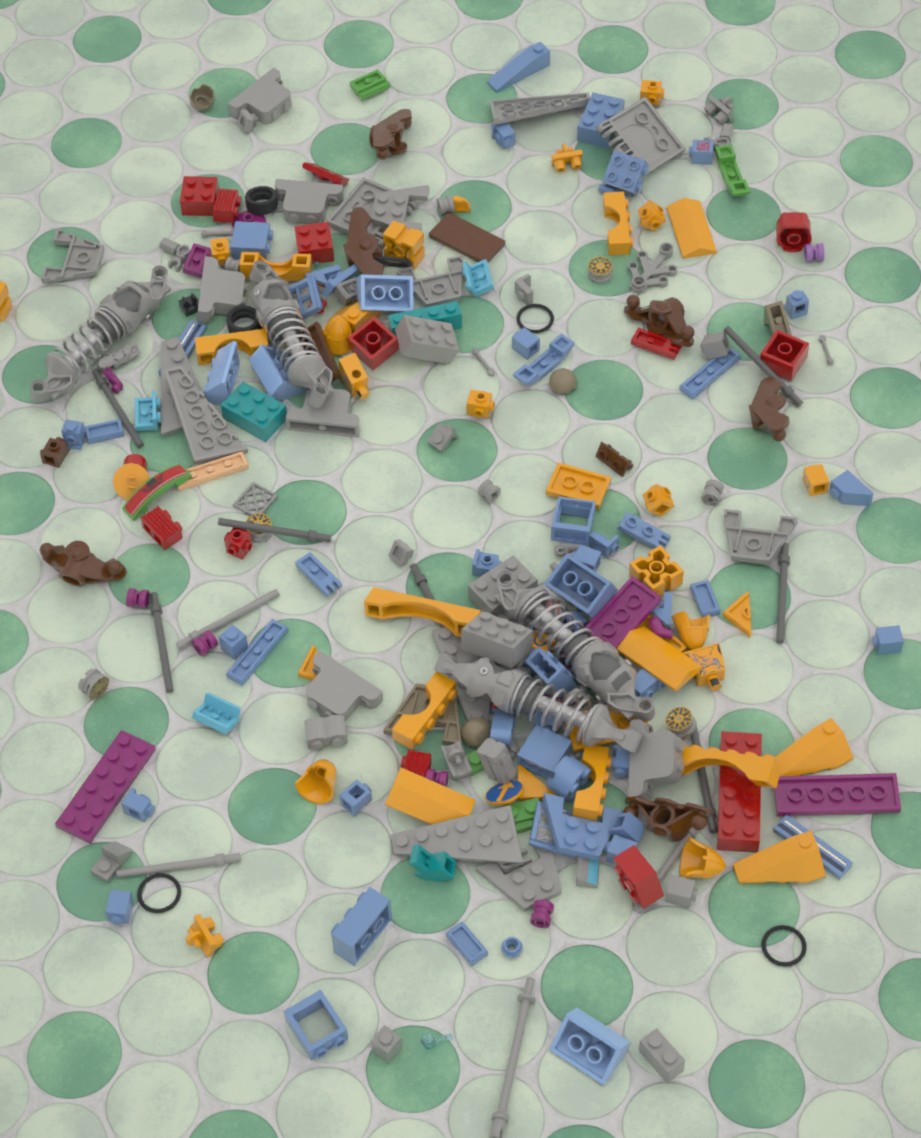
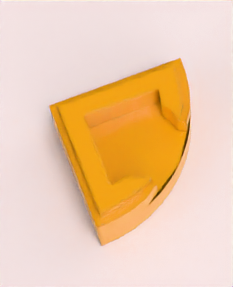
M453 196L454 212H471V205L465 198Z

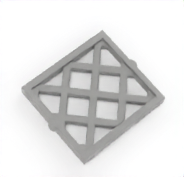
M252 482L233 503V507L250 516L253 515V513L249 512L251 510L264 514L278 498V495ZM254 487H257L262 491L255 492ZM265 493H268L271 497H265ZM262 494L263 498L256 499V495ZM253 495L254 500L247 501L246 496ZM264 501V505L257 506V502ZM248 503H255V507L248 508ZM245 504L246 508L244 509L239 505Z

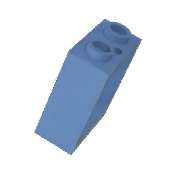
M558 497L551 526V541L588 546L595 518L596 501ZM561 515L588 518L587 526L560 523Z
M321 990L283 1011L285 1021L311 1061L315 1058L323 1057L334 1047L342 1046L348 1039L346 1027ZM324 1008L338 1030L311 1045L297 1022Z

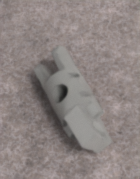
M134 343L113 351L102 358V360L100 359L97 369L101 373L107 367L115 369L128 363L141 353L140 349Z

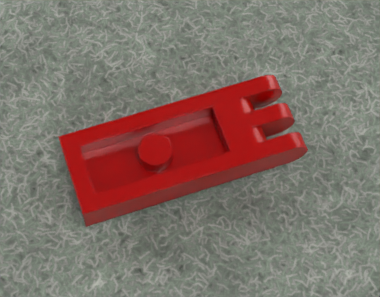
M304 162L302 165L303 169L317 174L316 177L326 181V179H329L331 184H348L349 178L317 164Z
M639 327L631 339V345L672 360L676 358L682 348L680 345L671 343L669 338Z

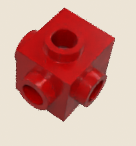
M232 528L224 537L226 552L241 560L245 558L253 547L251 533L246 529Z

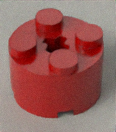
M784 212L777 220L776 241L778 246L783 247L784 251L800 252L805 244L811 243V222L806 213Z

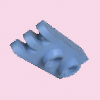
M353 264L344 272L339 271L334 276V279H328L324 284L325 289L322 291V294L326 298L334 293L337 284L352 279L358 271V267Z
M628 512L625 513L617 528L619 531L652 549L660 545L665 549L668 544L667 541L671 538L669 534Z
M311 552L295 562L296 567L326 597L331 595L329 590L332 593L337 591L335 586L338 589L342 587V583Z

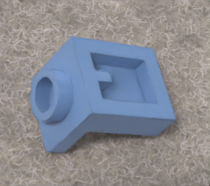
M594 531L590 535L589 547L600 551L602 556L608 558L611 554H615L620 547L619 536L616 534L609 541L604 535Z

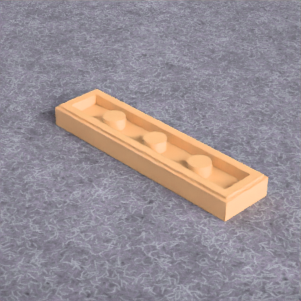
M243 451L186 469L191 473L192 477L177 487L178 491L249 469Z

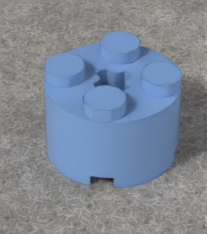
M568 754V756H564L553 770V779L549 777L546 788L556 795L564 797L565 801L572 803L575 800L576 791L579 788L583 789L589 781L587 777L591 773V769Z

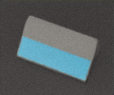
M578 857L576 886L597 888L599 859L595 861Z

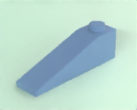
M542 42L531 44L519 50L487 81V84L497 93L550 66V50Z

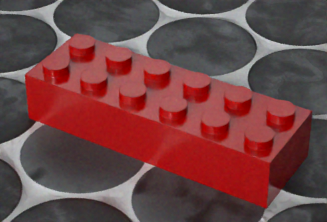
M721 731L720 750L727 752L728 749L735 750L739 754L752 752L757 754V756H762V734ZM719 765L717 850L757 853L760 844L761 786L753 783L744 772L734 767Z

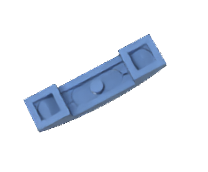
M561 333L549 343V349L529 366L524 364L513 374V377L526 386L538 382L562 362L574 347L575 342Z

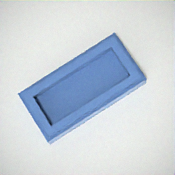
M121 419L85 426L88 444L124 437Z
M709 580L690 584V590L701 618L707 615H720L721 610Z
M463 921L446 932V937L471 967L488 955L487 949Z

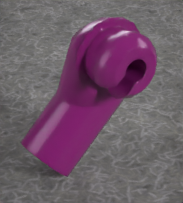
M110 367L105 368L102 373L111 383L112 392L119 393L123 390V383Z
M657 616L649 619V627L654 634L662 638L672 639L674 630L664 628L660 618Z

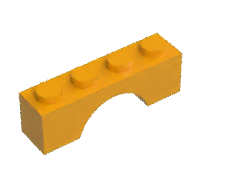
M624 192L603 193L604 217L612 219L618 224L615 228L608 231L609 256L630 255V247H633V237H629V234H631V224H628L630 222V212L626 211L628 209V198L625 199Z
M241 252L239 264L240 272L244 274L247 280H250L249 275L254 262L258 260L270 265L279 278L285 281H301L305 279L306 273H310L313 270L311 254H293L292 258L286 262L274 263L264 259L259 252Z
M257 329L196 337L195 345L198 366L212 364V359L216 357L217 351L232 341H237L238 350L246 352L251 357L261 344L268 346L266 330Z
M437 671L425 685L426 696L430 700L429 706L419 714H403L392 728L393 740L411 750H414L417 744L420 745L423 742L426 732L433 729L436 719L439 715L442 716L445 713L448 703L453 701L458 693L456 681Z
M585 745L582 763L591 769L588 777L592 780L593 784L587 789L576 792L572 816L597 821V816L602 817L604 804H600V800H605L607 788H603V784L608 783L609 772H606V768L610 769L612 757L608 756V747L596 745L588 747Z

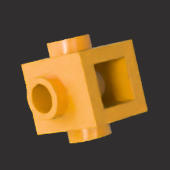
M642 80L640 99L646 97L651 105H660V99H664L665 89H662V82Z
M651 200L637 210L641 219L640 223L646 229L655 231L666 222L663 208Z
M471 389L466 403L467 415L488 419L490 412H493L495 407V401H492V393Z
M655 484L643 494L646 508L650 513L662 517L675 506L671 498V492L667 487Z

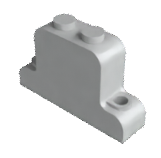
M273 67L228 103L229 116L239 119L240 111L247 109L250 114H256L258 121L261 123L270 124L288 111L292 106L290 90L282 86L283 81L281 80L280 71Z
M284 179L275 180L278 200L284 201L283 212L284 219L287 222L302 224L323 223L328 207L339 206L344 200L343 185Z
M205 256L197 322L208 323L211 317L214 316V313L228 315L235 307L245 306L246 297L243 296V293L247 294L248 283H244L245 276L243 273L219 269L220 265H218L217 259Z
M308 389L304 406L302 408H292L287 412V430L357 438L360 436L359 417L355 414H350L351 399L350 393L346 390L334 389L333 395H327L323 407L315 408L308 403L311 389Z
M319 650L313 657L314 667L312 671L317 676L306 688L307 705L312 710L321 712L324 717L344 715L346 721L358 706L363 705L369 709H374L383 701L382 690Z
M630 720V728L643 733L636 753L629 751L628 797L637 796L650 800L654 786L677 783L682 778V771L684 770V762L682 760L684 742L670 730L654 732L653 727L647 725L642 720Z

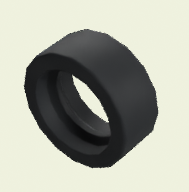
M258 186L249 189L245 194L247 211L255 215H267L274 212L278 207L276 190L268 186ZM267 199V201L256 202L257 200Z
M242 305L235 307L227 315L226 321L229 333L261 329L256 317V309L251 306ZM241 318L254 320L253 324L247 327L234 325L235 321Z

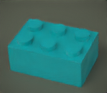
M244 381L220 404L222 417L226 421L265 443L286 422L287 407L285 404Z

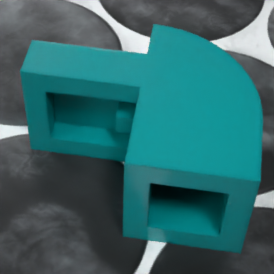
M418 844L412 846L409 864L416 869L415 876L424 880L442 882L454 879L457 861L445 851L431 854Z

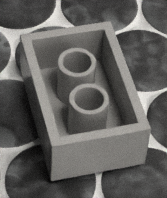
M404 315L395 328L400 350L404 357L450 364L459 351L451 323Z
M514 555L468 585V598L481 612H488L494 616L506 614L503 606L494 597L499 592L496 577L503 570L512 572L517 589L538 587V580Z
M482 611L462 628V650L481 657L486 656L494 662L513 668L532 650V629L491 615L488 612Z

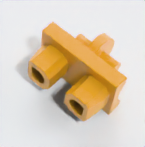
M566 143L561 146L562 149H558L556 154H552L551 166L555 167L557 173L565 171V164L571 163L573 170L581 168L582 149L574 151L573 147L567 148Z
M200 914L194 915L195 921L190 926V929L187 930L189 935L185 941L189 946L201 947L206 958L210 957L215 949L222 947L224 939L220 933L211 935L210 931H213L215 928L212 917L202 918Z

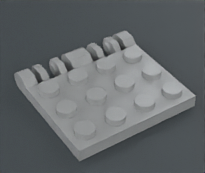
M646 97L596 127L599 134L604 133L602 135L603 139L610 137L613 133L616 135V138L608 143L610 148L621 142L613 151L630 154L645 160L649 166L648 174L686 150Z
M363 177L326 222H329L330 227L348 234L352 210L356 207H362L371 217L376 193L391 191L392 189ZM409 200L408 215H411L419 204L416 200ZM370 223L367 231L377 238L378 245L383 249L386 245L383 244V233L387 228Z

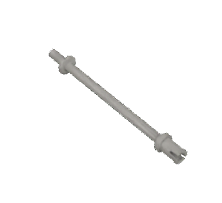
M527 977L524 993L517 996V1001L521 1003L498 1111L493 1113L491 1117L493 1123L489 1138H503L505 1126L509 1122V1116L506 1111L529 1005H533L536 1002V998L532 996L535 979L532 977Z

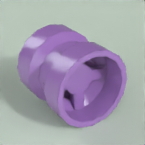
M817 243L813 246L805 244L804 257L806 262H811L815 259L824 261L823 243Z

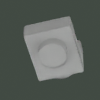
M529 274L519 277L515 281V294L526 305L533 303V290L530 288L531 276Z
M439 423L427 442L443 452L452 438L457 439L459 436L454 433L456 429L449 424L444 426Z

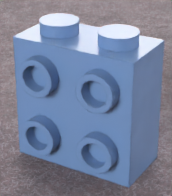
M614 150L602 183L605 186L608 185L614 189L637 196L638 192L642 190L643 178L648 174V163L643 159Z
M235 221L230 247L233 259H240L241 252H259L267 260V255L271 253L270 241H273L274 236L273 230L270 229V223Z
M538 647L525 660L547 684L554 685L555 692L565 689L568 694L578 687V684L574 681L576 677L548 649L544 652ZM561 692L559 695L563 698L564 693Z
M536 724L517 754V765H521L526 770L547 780L549 777L553 779V770L564 756H568L572 752V741L564 735H558L549 728Z

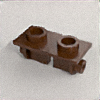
M600 443L595 457L613 471L624 477L626 470L633 468L632 461L623 455L620 456V453L612 448L610 444Z

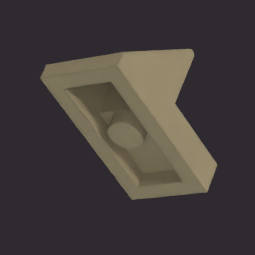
M779 301L765 305L764 325L769 324L771 335L773 336L776 330L792 335L783 302Z

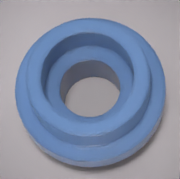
M508 937L501 945L502 953L509 958L519 956L523 949L521 941L516 937ZM511 946H513V947H515L516 949H515V950H509L508 948L511 947Z

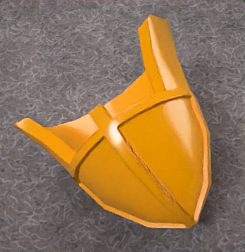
M332 316L324 326L323 333L332 355L347 354L351 351L347 339L352 334L350 323L344 316Z
M685 611L672 615L671 618L681 641L689 650L703 647L708 637L711 615L691 620Z
M322 759L310 765L306 772L294 783L298 793L307 801L315 804L329 803L333 799L337 770L334 763Z
M688 837L681 854L680 877L688 879L711 878L720 874L726 868L723 858L714 849L696 841L692 837Z

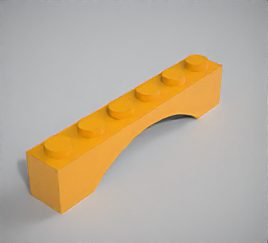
M376 587L372 588L364 600L365 616L382 620L394 617L426 618L444 625L455 636L461 637L462 628L481 613V610Z
M684 745L682 755L684 762L683 776L702 767L726 765L744 772L757 786L777 788L782 764L772 755L764 754L762 757L752 752L739 754V752L730 749L724 752L714 747L703 749L698 745H691V747Z

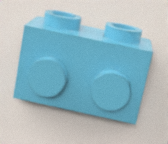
M486 259L471 266L467 261L463 262L464 269H462V272L467 279L465 285L469 292L472 291L475 297L495 289L489 263Z
M152 391V397L135 398L136 431L158 430V423L161 422V412H158V408H161L160 397H157L156 391Z
M208 692L205 694L204 703L193 712L192 718L218 732L227 734L238 724L241 708Z

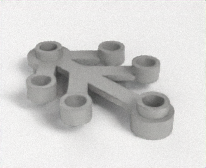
M664 242L660 245L659 255L650 266L647 260V252L641 250L637 253V260L641 262L644 272L642 275H639L637 262L632 261L628 263V272L633 277L630 281V288L633 291L642 292L648 286L658 285L661 288L668 286V278L666 276L649 279L650 276L667 274L673 277L677 275V266L675 265L658 268L665 258H670L673 255L674 247L671 243Z

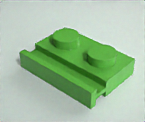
M377 69L350 81V87L363 101L389 89L390 82H387L383 74Z
M538 797L510 804L517 834L531 830L535 807L539 801ZM542 814L540 823L547 824L544 814Z

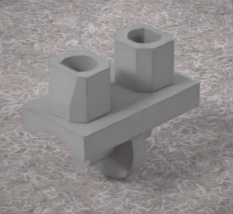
M711 94L708 97L709 103L704 107L705 112L712 116L717 111L718 114L714 118L720 125L727 120L730 123L733 122L734 118L731 116V110L734 108L732 105L733 99L731 97H721L718 100Z
M460 741L452 745L441 746L442 754L453 779L460 780L472 773Z

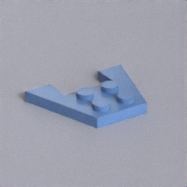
M544 793L542 799L557 852L598 861L611 836L609 829L615 814H621L623 811L604 806L601 822L563 814L564 797Z

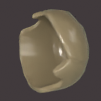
M202 84L197 89L194 88L189 96L190 104L196 110L205 111L210 109L215 101L214 90L205 84Z
M561 368L555 370L550 375L549 386L557 394H569L572 389H577V379L571 370Z
M483 718L468 719L462 724L460 730L462 741L469 747L479 748L486 739L490 738L491 724Z

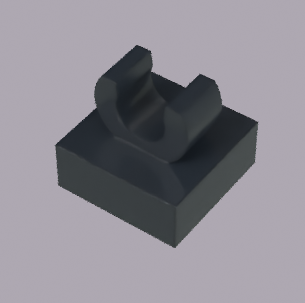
M191 293V296L182 297L181 300H178L179 306L186 317L198 312L199 301L195 294Z

